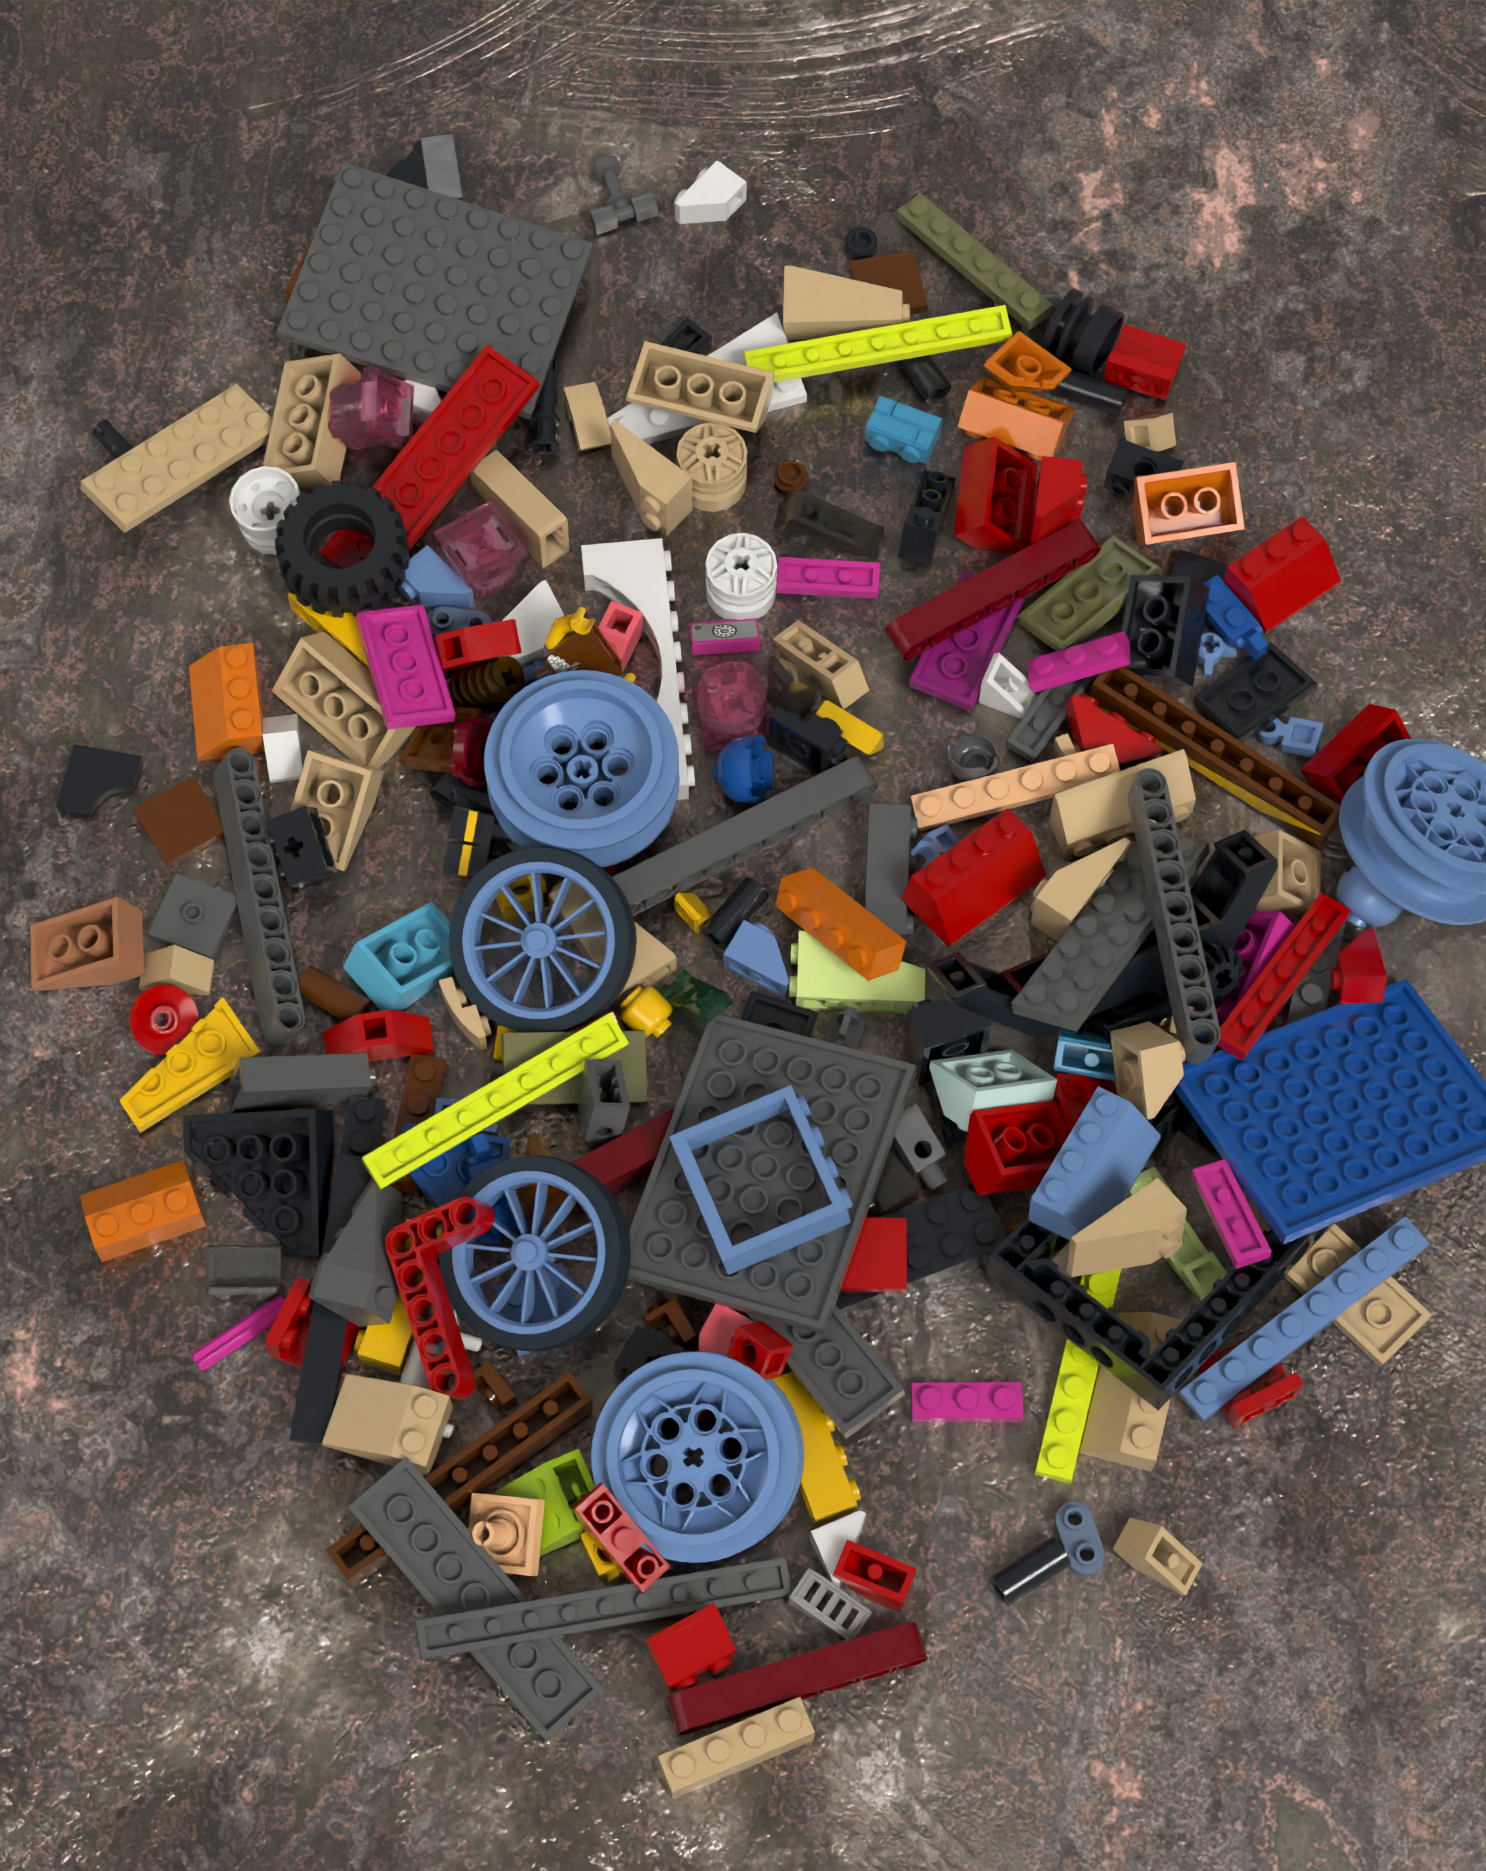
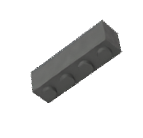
M869 803L864 908L905 940L906 935H913L914 915L907 914V905L901 900V897L908 884L909 871H915L916 855L912 856L910 854L912 850L909 849L910 839H916L917 818H911V805Z

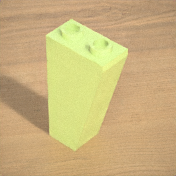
M799 931L798 943H791L790 964H797V976H790L789 997H796V1006L808 1010L833 1011V1009L843 1011L844 1006H851L856 1008L858 1012L908 1014V1010L914 1004L925 1000V968L901 961L898 971L867 981L808 932Z

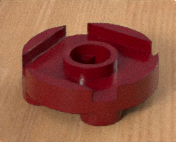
M489 717L469 718L465 722L457 723L453 731L454 744L451 772L454 777L461 778L465 784L472 787H487L484 754L488 734L495 721Z

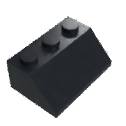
M1131 575L1121 632L1125 631L1129 639L1130 665L1124 667L1149 683L1163 686L1193 687L1210 587L1191 576Z
M926 999L914 1004L907 1014L903 1050L908 1062L916 1065L917 1073L915 1079L917 1084L921 1085L933 1080L929 1069L930 1061L986 1053L992 1027L990 1019L944 999L933 1002L931 999Z

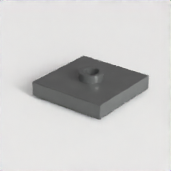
M176 873L147 933L148 938L168 946L177 945L214 960L238 910L236 895Z

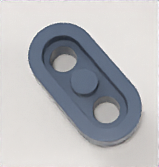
M446 606L434 608L427 615L433 638L438 634L471 627L476 623L481 625L493 623L486 613ZM443 618L449 620L443 625L437 623L438 620Z
M1080 1502L1065 1503L1059 1508L1054 1521L1060 1544L1070 1559L1071 1565L1069 1569L1078 1576L1091 1577L1100 1571L1105 1561L1104 1548L1092 1513L1087 1506ZM1071 1514L1078 1515L1081 1519V1524L1077 1526L1071 1525L1068 1522V1516ZM1089 1550L1093 1554V1559L1091 1561L1082 1560L1080 1551Z

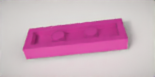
M779 557L776 593L878 599L880 563Z
M1125 631L1029 659L1028 684L1033 693L1130 665L1129 639Z
M1223 1159L1193 1169L1191 1178L1235 1269L1270 1258L1271 1249L1227 1160Z
M1022 1382L911 1383L912 1422H1022Z

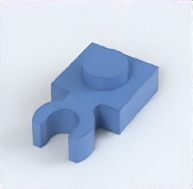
M1290 716L1288 724H1283L1277 718L1264 727L1274 730L1273 732L1260 731V742L1264 745L1282 743L1281 752L1313 758L1317 754L1323 736L1324 723Z
M946 824L927 833L912 849L910 854L912 856L920 854L926 858L927 861L922 866L923 868L961 840Z

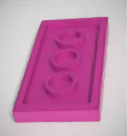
M424 605L357 612L356 623L386 729L454 722L455 710Z

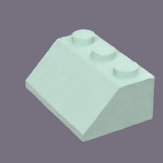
M1012 1049L932 1060L929 1065L944 1115L955 1122L959 1129L968 1132L969 1117L973 1111L1053 1101L1057 1084L1056 1078Z

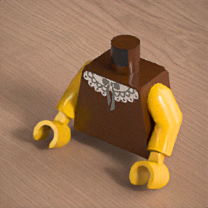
M579 607L576 613L554 620L544 644V657L547 664L534 671L537 680L553 674L576 670L599 671L621 677V659L595 624L596 619L591 618L584 607ZM627 673L624 679L633 683L636 676L633 673Z

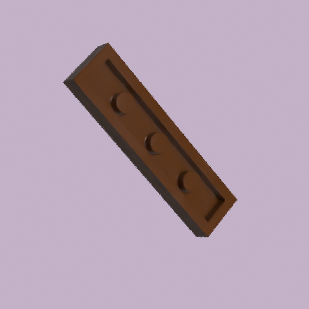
M411 1054L393 1139L401 1135L404 1123L419 1125L434 1116L436 1100L441 1097L447 1068L446 1059ZM409 1174L390 1184V1186L400 1191L402 1195L420 1198L421 1189Z

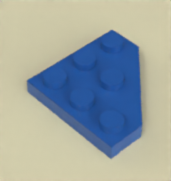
M404 1123L401 1134L417 1125ZM485 1134L491 1150L498 1149L500 1157L502 1156L504 1161L508 1160L511 1138ZM467 1140L409 1173V1176L435 1208L455 1200L470 1182L466 1172L468 1168L466 1159L472 1157ZM488 1231L475 1237V1243L498 1246L501 1241V1234L491 1238Z

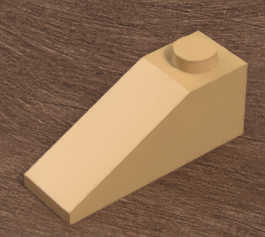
M797 620L772 639L779 650L824 697L843 710L869 691L858 660L801 621Z

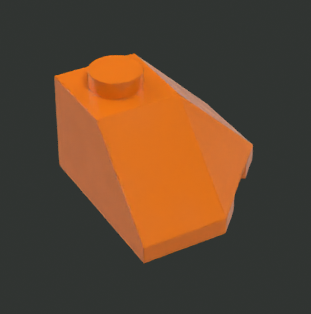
M1020 331L1014 334L984 364L985 369L991 376L1013 392L1054 389L1072 370Z

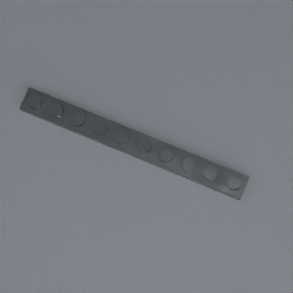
M786 1557L660 1578L643 1593L631 1583L414 1621L419 1658L423 1660L697 1612L712 1603H715L717 1608L790 1596L792 1589Z

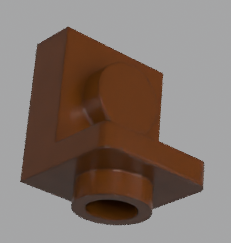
M675 1298L667 1303L665 1300L658 1301L646 1310L647 1314L643 1316V1323L647 1331H651L667 1321L668 1324L663 1327L674 1345L680 1342L685 1351L698 1345L697 1334Z
M490 1361L484 1365L477 1363L471 1367L475 1378L473 1392L485 1384L481 1391L493 1407L499 1404L506 1413L517 1405L514 1393Z

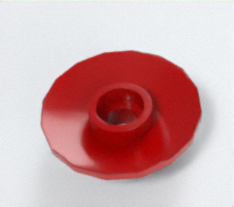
M159 984L147 988L135 999L130 1009L129 1027L133 1038L141 1048L152 1054L166 1055L175 1044L178 1045L192 1031L191 1028L199 1020V1014L195 1002L186 991L174 985ZM162 1012L165 1015V1022L163 1025L158 1026L155 1022V1017L158 1013Z

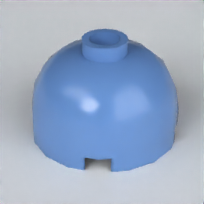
M1346 866L1336 887L1337 902L1351 910L1346 921L1363 930L1366 924L1382 927L1396 920L1404 908L1380 892L1358 868Z

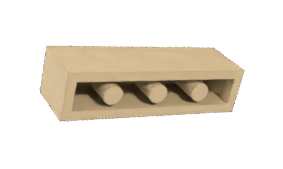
M798 1697L659 1755L658 1764L672 1799H675L814 1740L815 1731L803 1702Z

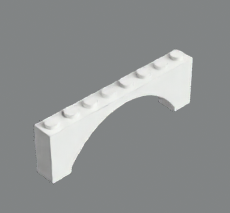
M662 538L581 545L585 591L594 590L614 602L643 613V630L654 646L662 673L660 692L656 702L668 716L678 743L680 783L677 800L689 799V786H695L693 765L687 766L686 755H692L690 734H683L682 724L688 723L687 703H680L679 693L685 692L683 672L676 671V662H682L680 641L673 642L672 632L678 631L677 611H670L669 601H675L674 582L667 581L666 571H672L670 550H663ZM620 768L613 769L610 772L614 776H621L626 773L625 770ZM606 798L607 806L613 802L608 798Z

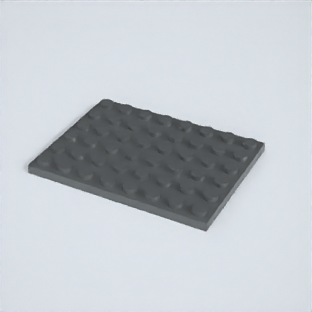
M343 162L277 330V337L330 355L340 353L348 361L434 387L447 393L484 347L488 345L540 382L541 387L517 415L531 420L590 258L593 243Z
M711 1012L629 1229L631 1257L627 1279L825 1334L917 1073L916 1065ZM791 1085L796 1097L803 1094L808 1104L811 1115L807 1116L806 1119L809 1126H818L825 1146L820 1147L823 1157L831 1156L836 1166L839 1177L834 1178L837 1188L845 1187L853 1207L847 1209L851 1223L728 1275L669 1136ZM790 1110L692 1151L732 1246L831 1205Z

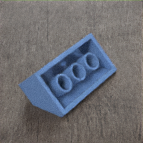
M1098 1086L1030 1200L1028 1220L1071 1241V1237L1126 1199L1157 1146L1161 1135L1130 1101Z

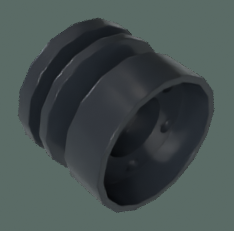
M1073 288L1066 294L1050 317L1041 347L1050 354L1056 350V358L1061 361L1074 350L1072 366L1093 376L1102 367L1121 331L1125 316L1122 312L1106 304L1101 305L1092 315L1094 299L1087 296L1082 300V292Z

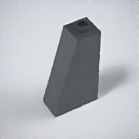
M368 1053L240 1057L228 1082L231 1113L270 1112L349 1102L350 1095L367 1096L371 1087H374L376 1078L375 1068L373 1065H369Z

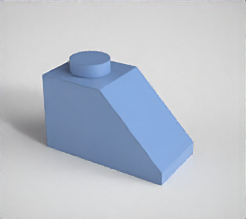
M428 545L409 560V568L405 570L406 578L403 584L398 587L401 594L407 600L411 601L414 599L419 605L423 604L424 608L446 606L470 609L474 606L473 589Z
M743 920L723 954V967L785 999L788 995L789 979L775 936L766 926L757 922L751 924Z

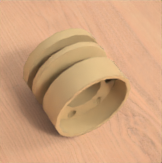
M713 422L696 425L685 432L678 443L677 466L692 476L693 507L709 512L728 509L740 500L746 488L747 448L744 439L735 429Z

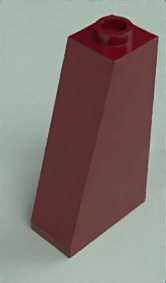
M674 1109L663 1113L571 1163L594 1175L607 1187L613 1196H616L651 1174ZM576 1202V1206L578 1207L582 1215H586L587 1213L585 1212L583 1207L578 1202Z

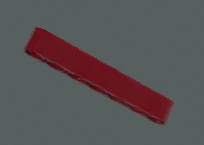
M1075 521L897 617L885 628V633L903 660L912 659L1089 563L1100 553L1101 547L1082 521Z
M909 1622L684 1689L667 1696L666 1699L678 1736L758 1714L798 1697L804 1700L907 1669L927 1661L928 1657L917 1623Z

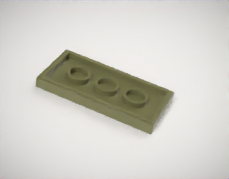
M1113 535L1100 546V553L1092 561L1065 575L1017 615L1018 624L1056 651L1079 645L1126 606L1131 575L1162 576L1161 568Z
M622 1031L629 1042L628 1046L604 1060H621L629 1103H646L648 1098L645 1031ZM577 1032L503 1033V1075ZM583 1072L527 1105L578 1104ZM604 1090L601 1092L600 1101L606 1097Z

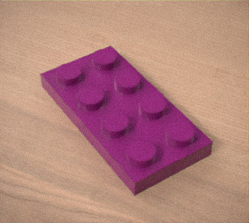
M963 569L956 585L976 574ZM1025 597L923 652L909 680V687L972 712L979 698L982 680L994 653H1000L1021 610Z

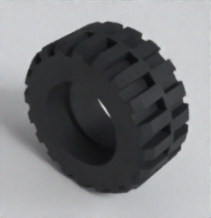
M342 480L332 481L333 486L324 487L323 484L313 487L314 492L310 494L303 492L297 496V504L295 506L292 504L287 506L283 512L285 520L281 519L276 528L278 537L275 539V550L286 587L291 594H296L298 602L305 607L312 604L313 612L324 615L326 611H331L332 617L343 618L344 613L352 612L353 617H355L356 613L362 612L363 609L370 607L371 610H376L381 607L380 600L383 598L390 600L396 594L395 585L399 587L403 584L406 578L405 570L409 568V546L401 514L395 510L394 503L388 497L382 498L381 492L373 487L365 490L363 483L352 481L351 485H343ZM339 530L361 532L370 537L375 543L371 552L363 561L348 568H328L311 558V553L316 544L326 535Z

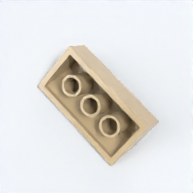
M644 341L626 401L757 433L765 421L772 399L774 373Z
M340 353L285 362L263 466L277 467L289 473L298 484L300 491L312 493L314 492L313 487L323 484L324 487L333 486L332 481H340L352 422V413H354L361 373Z
M325 631L300 638L272 689L275 695L349 759L379 769L407 743L416 727L386 729L370 670Z
M1184 749L1054 794L1048 823L1064 858L1072 855L1076 857L1087 855L1094 850V847L1106 843L1111 845L1135 833L1128 803V794L1138 772L1146 768L1156 769L1165 776L1175 822L1177 823L1188 818L1193 811L1196 797Z
M1154 1312L1116 1313L1117 1317L1135 1331L1140 1329L1147 1335L1151 1343L1149 1355L1165 1340L1166 1333L1171 1328L1175 1330L1183 1321ZM1100 1365L1079 1453L1151 1472L1157 1460L1170 1399L1158 1411Z

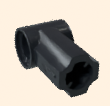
M441 772L428 791L437 802L451 809L455 806L493 814L487 787L469 786L461 778L454 777L452 773Z

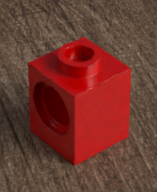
M763 1321L738 1326L731 1337V1345L726 1357L750 1367L767 1380L781 1376L793 1344Z

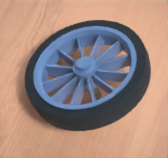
M548 846L516 850L493 860L482 868L461 893L452 915L449 933L451 963L456 978L466 996L473 1005L476 1004V1007L491 1020L522 1033L565 1032L579 1028L600 1016L613 1004L624 989L634 965L637 944L636 927L631 907L625 894L612 876L595 862L579 853ZM550 873L565 878L545 923L540 874ZM531 875L536 923L509 887L513 882ZM573 881L584 889L592 899L553 928ZM501 891H503L526 923L527 927L525 929L487 913L490 905ZM596 905L604 922L605 931L567 936L560 935L559 932ZM484 918L522 934L521 941L481 946L480 938ZM606 935V947L602 964L562 947L564 940ZM522 945L523 952L490 976L488 974L481 950ZM557 951L599 969L596 977L586 990H582L557 955ZM530 956L531 958L514 999L501 991L494 982ZM549 957L577 995L573 1000L554 1007ZM539 959L541 961L545 1008H535L521 1004Z
M525 1156L497 1163L473 1178L456 1199L469 1197L485 1202L492 1207L500 1198L506 1195L521 1236H518L498 1219L494 1218L493 1226L514 1242L511 1249L474 1245L475 1238L439 1253L440 1272L449 1300L458 1315L469 1327L482 1337L498 1345L519 1351L538 1352L575 1343L586 1337L605 1321L613 1311L624 1290L631 1257L630 1237L624 1214L612 1193L601 1181L588 1171L569 1161L549 1156ZM537 1184L531 1231L515 1189ZM548 1185H552L569 1195L543 1231ZM576 1202H578L587 1213L591 1222L550 1241ZM475 1208L469 1212V1223L475 1218ZM592 1230L595 1232L597 1258L564 1255L555 1249ZM474 1249L509 1252L511 1253L512 1260L476 1276L473 1251ZM562 1258L596 1262L593 1277L587 1289L555 1264L559 1263ZM517 1266L518 1268L494 1303L491 1304L482 1292L479 1284ZM546 1268L582 1295L578 1302L565 1313L562 1310ZM526 1276L521 1322L500 1311ZM538 1276L554 1318L540 1323H532Z

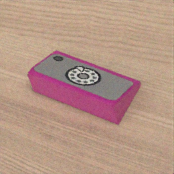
M757 618L689 623L692 656L760 651Z

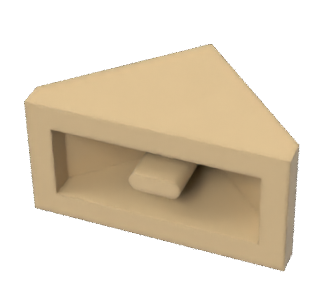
M171 945L144 954V975L140 977L139 989L146 990L159 984L174 985L188 994L210 996L215 962L210 958L177 945Z

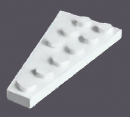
M775 313L709 354L708 357L746 366L744 351L788 344L778 314ZM802 379L775 382L767 412L807 402V393ZM633 402L607 418L609 429L610 424L616 420L647 444L684 435L685 432L694 426L710 422Z

